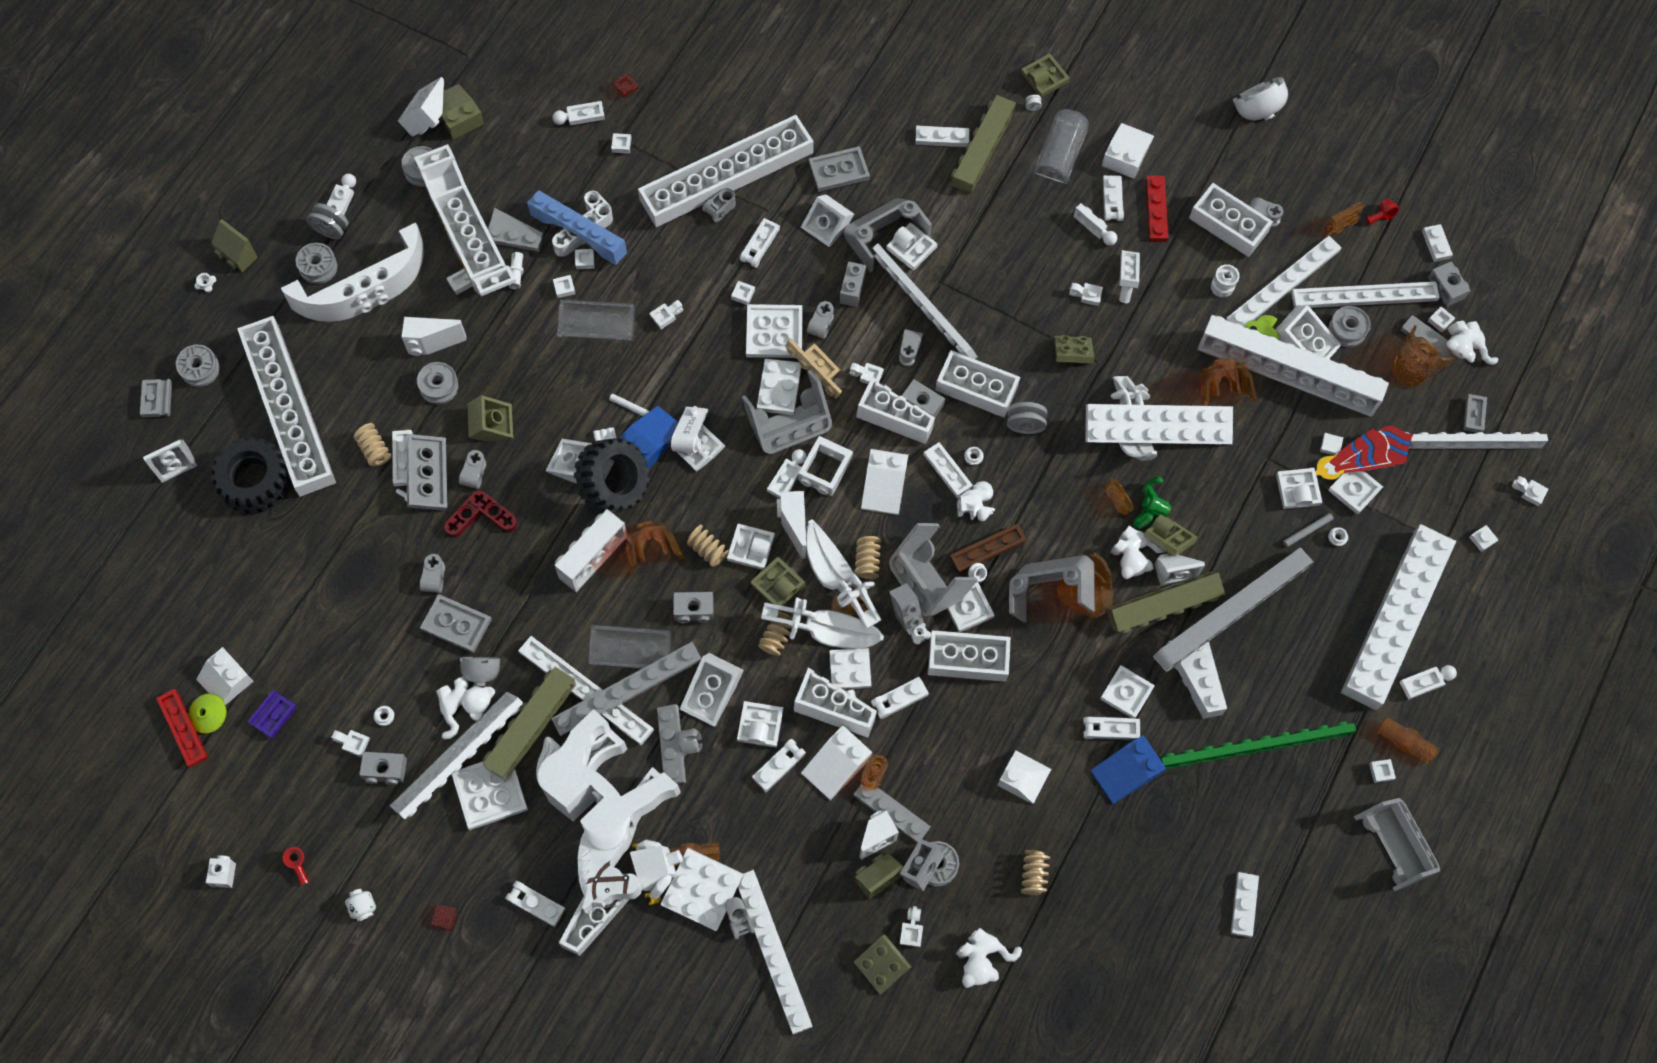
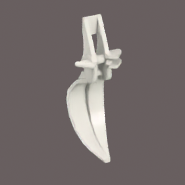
M1128 376L1113 377L1117 392L1111 394V398L1120 399V405H1144L1143 400H1149L1148 389L1143 384L1135 386ZM1119 443L1121 449L1127 455L1135 457L1140 461H1149L1157 457V451H1154L1152 443Z
M814 520L808 521L806 532L807 555L817 579L824 587L832 590L837 588L841 592L837 597L839 605L844 607L850 603L866 628L881 621L867 594V589L873 587L875 583L865 582L862 584L825 532ZM860 597L869 610L863 612L856 598Z
M796 597L794 608L764 603L761 619L793 627L790 639L795 638L797 629L809 631L812 638L821 644L843 649H860L873 646L882 641L884 637L873 625L866 628L861 619L831 610L807 611L805 610L807 603L805 599ZM779 610L793 613L792 621L777 618ZM801 616L807 617L806 624L800 623Z

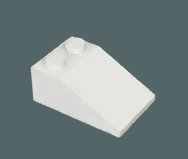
M442 77L418 90L399 118L398 122L412 137L418 133L420 135L423 134L429 127L433 128L439 123L438 119L443 110L444 79Z
M1121 123L1105 153L1102 166L1135 179L1154 136Z
M1308 305L1295 307L1275 329L1280 337V341L1291 343L1302 350H1309L1321 357L1330 358L1341 346L1339 341Z
M404 317L402 339L408 354L414 356L428 355L466 341V334L461 320Z
M561 439L546 471L577 483L576 478H574V472H576V468H574L575 463L579 461L578 456L580 452H583L584 448L592 443ZM610 458L604 466V481L614 463Z
M178 440L143 457L162 483L197 466L184 440Z
M874 449L870 450L861 510L899 516L908 455Z
M804 491L781 492V499H777V518L781 517V524L802 559H806Z
M710 653L704 655L680 710L715 727L735 691L744 670Z
M842 725L801 774L831 801L871 759L872 751Z

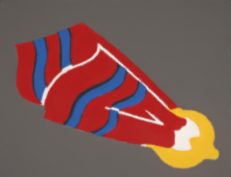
M1386 426L1379 431L1371 429L1348 444L1336 455L1321 458L1317 463L1316 475L1332 480L1338 478L1343 473L1374 470L1406 463L1413 434L1405 433L1394 426Z

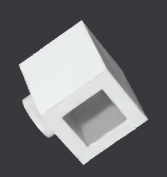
M217 856V859L210 858L206 883L211 887L232 888L236 863L228 856Z

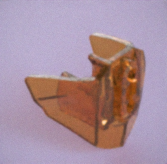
M1416 325L1407 334L1405 344L1391 365L1398 383L1414 387L1420 386L1439 371L1448 368L1457 359L1456 356L1441 357L1439 350L1425 338L1415 337Z
M1231 358L1214 360V363L1200 369L1202 406H1208L1209 394L1211 396H1220L1219 383L1222 377H1226L1230 381L1231 392H1241L1249 396L1252 401H1257L1252 374L1247 369L1245 362H1236L1235 359Z
M652 520L636 524V529L634 528L626 533V554L630 576L633 575V570L637 567L635 547L639 560H646L643 553L646 540L655 539L661 545L663 554L669 553L663 531L674 554L679 556L680 560H684L676 539L668 530L665 522L652 523Z
M1096 552L1088 556L1094 563V612H1090L1078 604V586L1068 588L1064 580H1061L1056 588L1057 597L1061 602L1094 619L1107 613L1106 608L1112 606L1113 602L1112 572L1108 568L1106 561Z

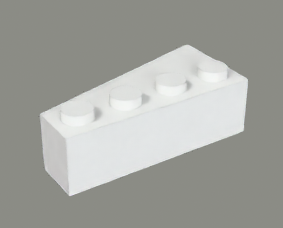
M874 377L871 378L857 410V418L924 444L927 443L933 430L935 420L933 416L918 406L908 403L907 399L903 396L899 397L893 393L888 386L878 383V380Z
M1207 642L1175 666V669L1179 671L1185 687L1187 686L1190 691L1191 697L1203 719L1221 716L1227 710L1209 642Z
M810 668L806 672L794 703L795 712L837 727L843 725L847 730L865 737H869L877 712L857 698L846 694V691L840 687H835L826 678H821Z
M584 896L559 942L560 946L580 956L630 899H616L605 905V908L595 906L588 913H585L583 910Z

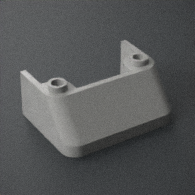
M900 198L893 199L845 227L844 237L863 264L866 265L869 272L873 271L874 256L865 244L872 240L873 233L904 216L911 218L917 228L930 237L932 224L914 201Z
M811 370L807 372L812 387L802 392L800 397L802 406L795 408L794 415L779 414L768 419L764 410L754 409L745 395L742 396L749 422L761 448L766 453L778 452L826 433L831 429L832 420L821 381Z
M917 523L889 561L890 569L901 585L907 583L918 597L923 616H933L959 603L978 581L976 577H955L947 587L929 562L935 552L934 545L930 539L940 527L938 523Z
M1081 555L1026 564L1010 581L1009 613L1020 621L1026 622V594L1028 586L1057 580H1064L1069 586H1078V604L1088 611L1094 612L1093 561L1089 557Z
M1400 798L1381 802L1354 816L1356 820L1363 819V825L1368 831L1377 832L1396 869H1394L1392 877L1397 884L1392 887L1394 891L1408 887L1440 871L1435 856L1406 804Z

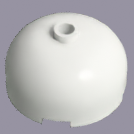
M1283 77L1272 79V83H1260L1239 94L1241 98L1233 99L1238 113L1247 120H1260L1263 118L1268 120L1274 117V113L1278 112L1285 105L1288 98V90Z

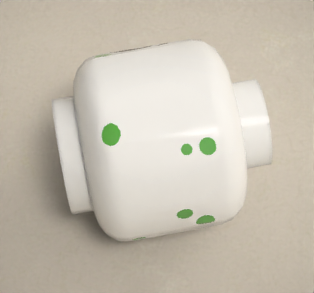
M358 889L349 893L350 897L345 901V905L352 919L362 921L373 916L376 905L369 891L362 892V889Z

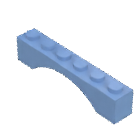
M538 190L527 202L532 217L544 224L558 225L571 231L588 243L602 258L614 265H617L627 254L624 239Z

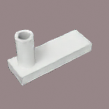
M1124 250L1121 252L1119 285L1122 288L1119 301L1122 303L1130 302L1133 288H1138L1140 253Z

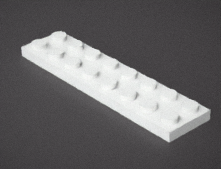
M879 244L873 247V250L876 252L874 257L889 272L890 276L898 282L905 293L912 298L914 303L922 309L924 314L930 320L932 319L938 330L947 337L948 341L956 347L960 354L972 359L977 358L970 345Z
M1086 404L1085 442L1232 444L1233 407Z
M506 692L482 715L479 721H476L390 807L404 819L411 817L422 802L424 803L431 798L432 792L437 787L440 788L446 783V778L451 773H456L466 759L474 756L477 752L476 749L481 744H485L490 740L491 734L495 730H499L505 725V720L520 710L523 702L518 697Z

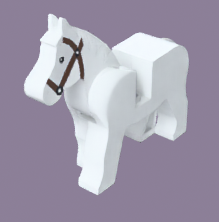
M594 709L571 730L562 747L551 737L544 739L543 749L536 769L537 781L548 801L573 822L594 801L597 803L580 820L584 833L578 851V875L580 886L585 896L583 903L585 913H588L595 906L605 908V905L613 900L635 899L641 894L642 885L638 877L634 874L622 875L614 866L630 847L640 818L654 810L661 802L677 797L681 793L679 786L664 772L660 774L652 767L635 789L620 796L616 789L596 770L609 758L623 754L627 747L625 742L610 729L608 722Z

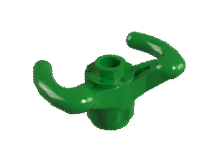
M1159 476L1150 478L1143 486L1142 490L1146 497L1142 502V513L1133 522V526L1136 529L1146 527L1153 520V516L1163 515L1167 517L1170 513L1171 505L1159 498L1152 489L1154 484L1163 483V479Z

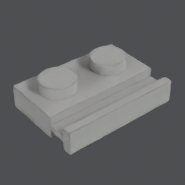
M161 379L142 380L141 417L170 416L172 381L170 379L164 381Z

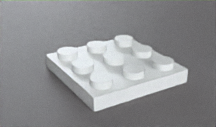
M747 304L746 357L796 358L787 352L785 345L791 338L802 349V305Z
M484 761L452 773L469 830L528 810L515 769L506 781L488 771L483 765Z
M687 848L682 858L683 861L680 862L676 875L673 877L661 905L717 931L726 913V902L733 898L743 873Z

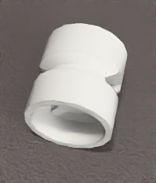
M1231 265L1220 266L1211 283L1212 292L1218 297L1230 296L1239 280L1238 270Z

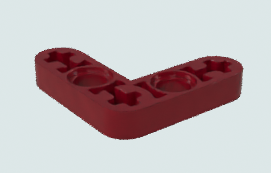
M476 491L446 521L444 526L447 535L456 538L480 514L484 515L505 532H513L517 528V520L512 513L485 492ZM483 497L486 507L481 502L477 503L476 499ZM491 508H498L499 513L497 515L491 516L489 514ZM465 510H470L472 515L469 518H463L462 513ZM502 516H503L504 519L507 520V521H510V520H511L512 525L507 524V525L505 526L504 520L501 519ZM457 525L458 529L451 531L450 526L455 527Z

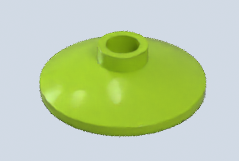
M204 694L192 703L189 709V717L195 730L208 734L222 726L226 718V705L219 696Z

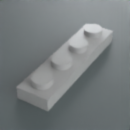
M867 779L864 780L854 793L855 798L874 812L881 811L883 813L887 811L896 828L917 844L920 838L923 839L931 826Z

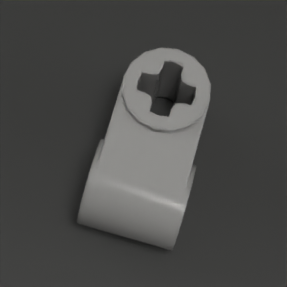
M731 188L721 189L720 192L703 205L702 210L713 217L712 220L714 222H719L736 205L734 191Z
M1253 198L1250 207L1270 220L1273 219L1271 227L1278 226L1283 215V208L1278 204L1261 198Z
M824 301L819 303L814 316L809 322L807 333L822 339L826 338L834 318V308L830 302Z
M905 329L899 361L902 365L912 366L915 363L923 333Z
M473 450L468 453L460 473V485L476 489L480 488L486 467V461L481 451Z
M430 554L425 558L423 573L420 579L421 591L442 592L445 564L439 555Z
M737 897L729 899L726 902L725 908L735 940L749 932L755 933L743 901Z

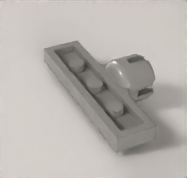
M673 704L659 707L657 712L663 772L677 785L686 783L684 756L699 752L702 749V743L698 744L697 742L702 740L701 734L695 728L681 730L678 705Z

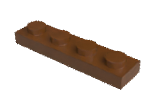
M1015 524L951 554L950 560L958 574L968 570L974 563H983L1025 543L1027 539L1019 525Z

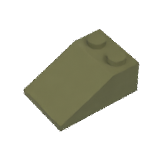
M459 84L443 91V110L439 119L453 140L484 124L481 111Z

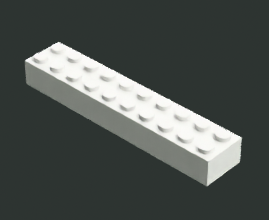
M794 115L638 188L639 200L655 227H658L704 205L723 188H731L734 191L812 154L813 140L797 115Z
M1211 316L1197 349L1370 417L1374 415L1382 403L1389 384L1382 378L1370 376L1361 370H1355L1345 364L1331 361L1327 357L1315 355L1309 350H1302L1291 343H1284L1275 337L1263 335L1257 330H1250L1238 323L1229 322L1220 316Z
M274 316L237 328L296 492L301 497L335 484L334 475L279 325Z
M1421 524L1414 531L1341 690L1342 694L1376 711L1384 704L1456 543L1455 540Z

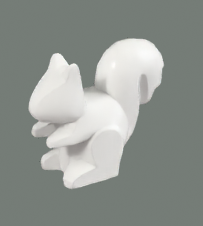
M985 481L977 482L973 485V490H967L962 495H959L957 500L958 517H961L964 512H969L971 520H974V517L977 515L978 520L983 522L989 515H992L995 509L985 507L982 504L983 501H988L992 498V486Z

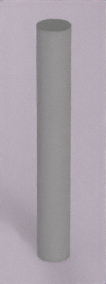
M1328 513L1285 539L1283 544L1289 547L1332 521V514Z

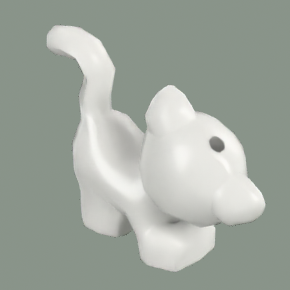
M1458 321L1448 327L1452 337L1447 341L1446 345L1455 357L1460 359L1466 358L1469 362H1474L1476 356L1473 351L1474 348L1479 349L1482 360L1485 363L1494 365L1498 362L1497 357L1490 358L1488 355L1485 337L1477 322L1465 324L1464 321Z
M1130 526L1122 533L1118 543L1114 545L1110 552L1113 555L1123 554L1120 565L1122 568L1121 574L1125 579L1139 576L1144 572L1154 569L1152 562L1146 559L1139 549L1149 546L1156 553L1166 552L1144 537V532L1135 530Z
M464 677L454 681V690H451L448 685L438 689L436 692L439 697L440 712L444 716L446 723L451 726V730L442 733V738L451 739L458 733L459 725L452 715L459 706L462 705L473 720L479 721L482 718L483 712L488 708L495 690L492 687L482 688L479 686L467 689L469 682Z
M981 928L977 931L975 930L968 938L972 944L967 942L955 953L959 958L969 957L968 962L964 965L962 979L964 987L969 988L973 985L997 981L999 979L998 972L992 967V963L986 958V955L998 951L1005 961L1015 962L1021 956V947H1015L1013 953L1010 954L996 937L987 934Z

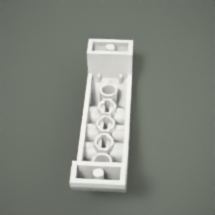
M414 223L399 230L405 250L307 297L298 280L282 287L281 290L291 309L306 318L316 321H342L362 313H367L372 308L383 305L388 300L402 293L417 277L424 259V243L417 224Z

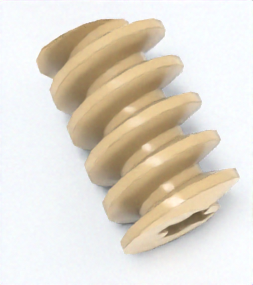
M368 423L355 432L354 439L357 441L362 453H364L370 466H380L388 462L392 455L388 453V448L384 447L385 443L381 441L382 438L378 435L377 429H374V424Z
M699 525L690 534L687 544L690 547L693 546V550L698 552L699 556H704V560L709 562L710 566H717L727 557L729 550L723 552L725 545L723 544L718 547L719 540L717 539L712 542L714 535L707 537L708 530L701 532L703 525Z
M866 536L857 540L855 574L858 577L870 580L879 577L878 574L874 573L879 571V567L874 565L880 563L876 559L880 557V553L877 552L881 549L880 545H878L881 542L880 538Z
M778 612L777 618L792 621L791 616ZM770 621L771 624L767 626L768 631L764 632V638L760 639V645L758 646L769 654L780 656L781 653L777 648L784 649L781 642L786 643L788 641L784 635L790 636L791 632L788 631V628L792 629L793 627Z
M1026 850L1025 854L1028 856L1024 857V862L1027 864L1023 866V869L1027 872L1022 875L1026 880L1022 881V886L1025 888L1021 890V893L1040 895L1043 892H1047V889L1043 888L1042 885L1047 884L1048 881L1042 879V877L1049 875L1048 872L1043 871V868L1049 867L1048 864L1044 863V860H1049L1050 857L1040 851Z

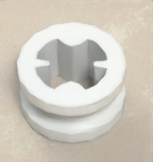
M1030 95L1026 98V108L1028 110L1036 111L1042 107L1039 95Z

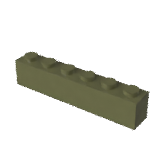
M996 95L994 101L991 100L989 102L987 114H983L980 120V127H976L973 133L974 139L968 142L965 149L967 151L966 154L961 155L958 169L955 168L952 172L953 187L972 194L1014 114L1016 102Z
M1210 571L1107 607L1106 611L1112 630L1122 634L1131 631V628L1134 626H1146L1151 620L1160 621L1166 619L1168 614L1173 613V615L1183 613L1185 608L1200 607L1202 602L1217 601L1220 599L1219 596L1225 595L1219 572Z
M556 666L552 671L549 670L545 674L544 682L541 686H537L532 692L533 697L529 702H525L522 705L521 713L516 719L513 718L510 721L507 732L499 736L495 743V748L489 751L483 759L484 767L503 781L508 779L577 685L574 678Z

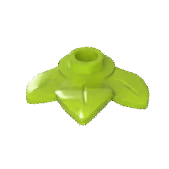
M1264 315L1257 321L1251 320L1247 322L1244 326L1248 329L1251 326H1255L1261 334L1275 337L1277 340L1280 339L1277 331L1272 328L1277 321V318L1274 316Z

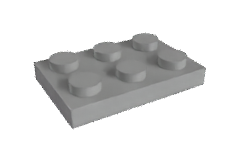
M860 146L809 158V165L818 192L870 180Z
M438 594L420 629L474 653L492 619L486 614Z

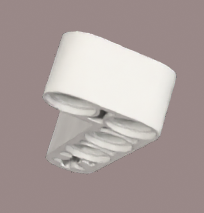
M587 192L584 196L587 213L583 216L606 228L613 221L611 206L598 192ZM565 228L552 239L554 252L561 257L570 254L585 243V241L578 236H573L574 233Z

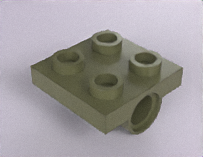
M1050 53L1021 69V74L1040 97L1065 85L1070 80V77Z
M1067 335L1054 337L1056 362H1094L1091 338L1085 336L1069 337Z
M1163 515L1157 517L1152 527L1147 529L1144 535L1152 543L1173 556H1177L1192 546L1198 538Z
M777 557L750 582V585L770 604L783 606L805 585V582Z
M885 934L854 961L880 995L911 968L910 964Z

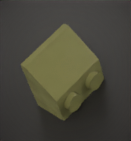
M221 219L211 242L215 249L213 252L218 258L227 260V264L234 270L237 268L243 272L258 257L249 240Z
M483 395L468 403L469 438L483 442L513 439L512 404Z
M889 853L884 856L883 854L878 855L872 860V865L868 868L863 866L856 872L857 876H855L854 881L868 900L902 877L900 872L903 866Z

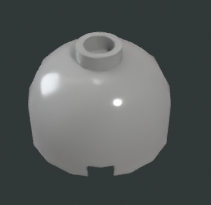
M460 657L461 673L467 681L474 682L473 686H486V682L492 681L497 677L500 668V658Z

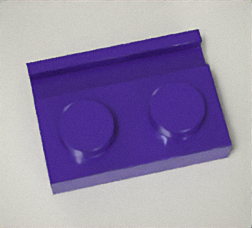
M272 690L247 722L273 739L296 710L297 706Z

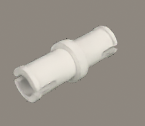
M520 252L512 253L510 269L516 282L509 285L511 289H519L521 287L523 254Z

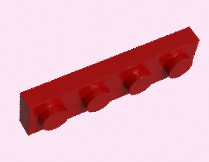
M1147 176L1146 193L1149 241L1167 242L1168 224L1165 176Z
M174 688L157 697L156 699L187 766L191 768L208 759V755L178 691Z

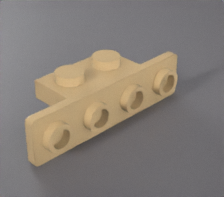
M790 338L785 345L787 352L798 359L803 369L811 370L821 381L827 394L837 399L842 391L831 379L839 373L840 369L815 343L804 352Z

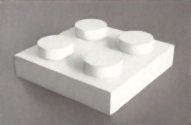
M1358 471L1343 473L1328 491L1358 515L1383 486L1366 472Z
M978 582L974 584L962 601L947 608L959 633L993 619L995 616Z
M869 648L830 650L832 685L841 689L871 688Z
M1120 665L1100 699L1130 718L1135 719L1155 685Z

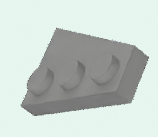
M494 208L488 231L495 244L540 251L543 240L542 232Z

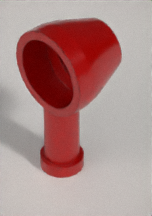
M1385 199L1379 204L1380 212L1366 217V222L1368 225H1371L1382 218L1385 220L1391 219L1397 215L1400 208L1396 203Z
M291 847L284 852L283 862L287 867L294 868L299 885L301 886L309 882V878L307 879L301 865L304 861V853L297 847ZM292 853H296L298 855V859L296 861H292L290 859V855Z

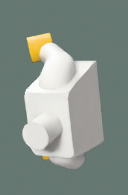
M644 840L639 844H632V847H636V851L630 852L636 875L642 885V890L650 891L645 894V897L651 898L649 905L659 903L660 895L670 884L671 878L676 875L674 865L683 861L682 855L679 850L670 853L668 847H664L655 841Z

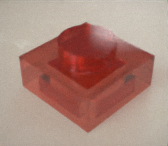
M628 73L613 82L614 87L624 98L638 89V84Z
M436 904L431 925L452 930L457 909Z

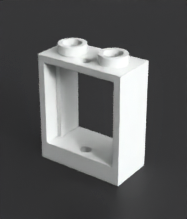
M819 436L798 473V480L806 487L816 488L823 495L833 496L852 461L853 451ZM818 451L842 462L831 483L807 472Z

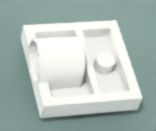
M910 222L906 227H901L895 233L893 240L887 245L886 249L914 271L937 248L938 244Z
M1315 468L1279 471L1276 473L1283 509L1319 506L1322 504Z
M737 524L727 561L764 570L775 533Z
M744 701L737 741L777 748L783 707Z

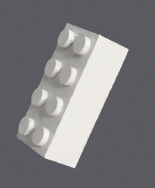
M1214 183L1211 184L1195 204L1189 217L1190 220L1248 257L1267 235L1273 223L1272 220Z
M951 350L938 377L935 391L1005 418L1017 390L1020 377Z
M608 509L604 513H600L595 518L593 525L585 528L580 539L571 543L566 554L559 556L556 560L555 568L559 579L577 592L627 538L625 523Z
M932 630L928 675L1006 682L1009 675L1011 637Z

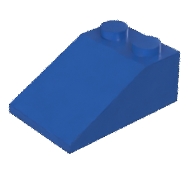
M657 406L633 423L619 438L635 444L634 448H639L642 451L641 456H645L647 461L645 463L646 467L650 469L670 447L673 433L679 422Z
M1142 735L1097 765L1090 772L1111 803L1115 804L1162 775L1166 767L1144 735Z

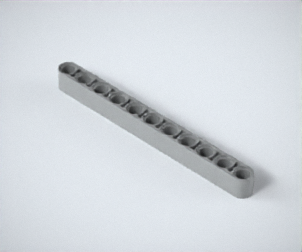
M1302 548L1297 549L1161 648L1153 656L1154 659L1168 672L1308 569L1314 561Z

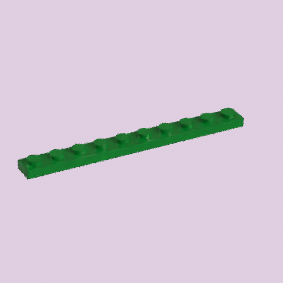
M1340 722L1335 724V727L1328 728V725H1323L1313 731L1302 729L1297 731L1296 734L1291 735L1290 732H1284L1274 738L1263 736L1257 741L1246 739L1240 741V744L1235 745L1231 742L1224 743L1219 748L1207 746L1202 748L1201 751L1194 752L1191 749L1183 751L1180 755L1168 753L1163 755V758L1160 760L1166 769L1347 737L1351 736L1356 731L1354 723Z

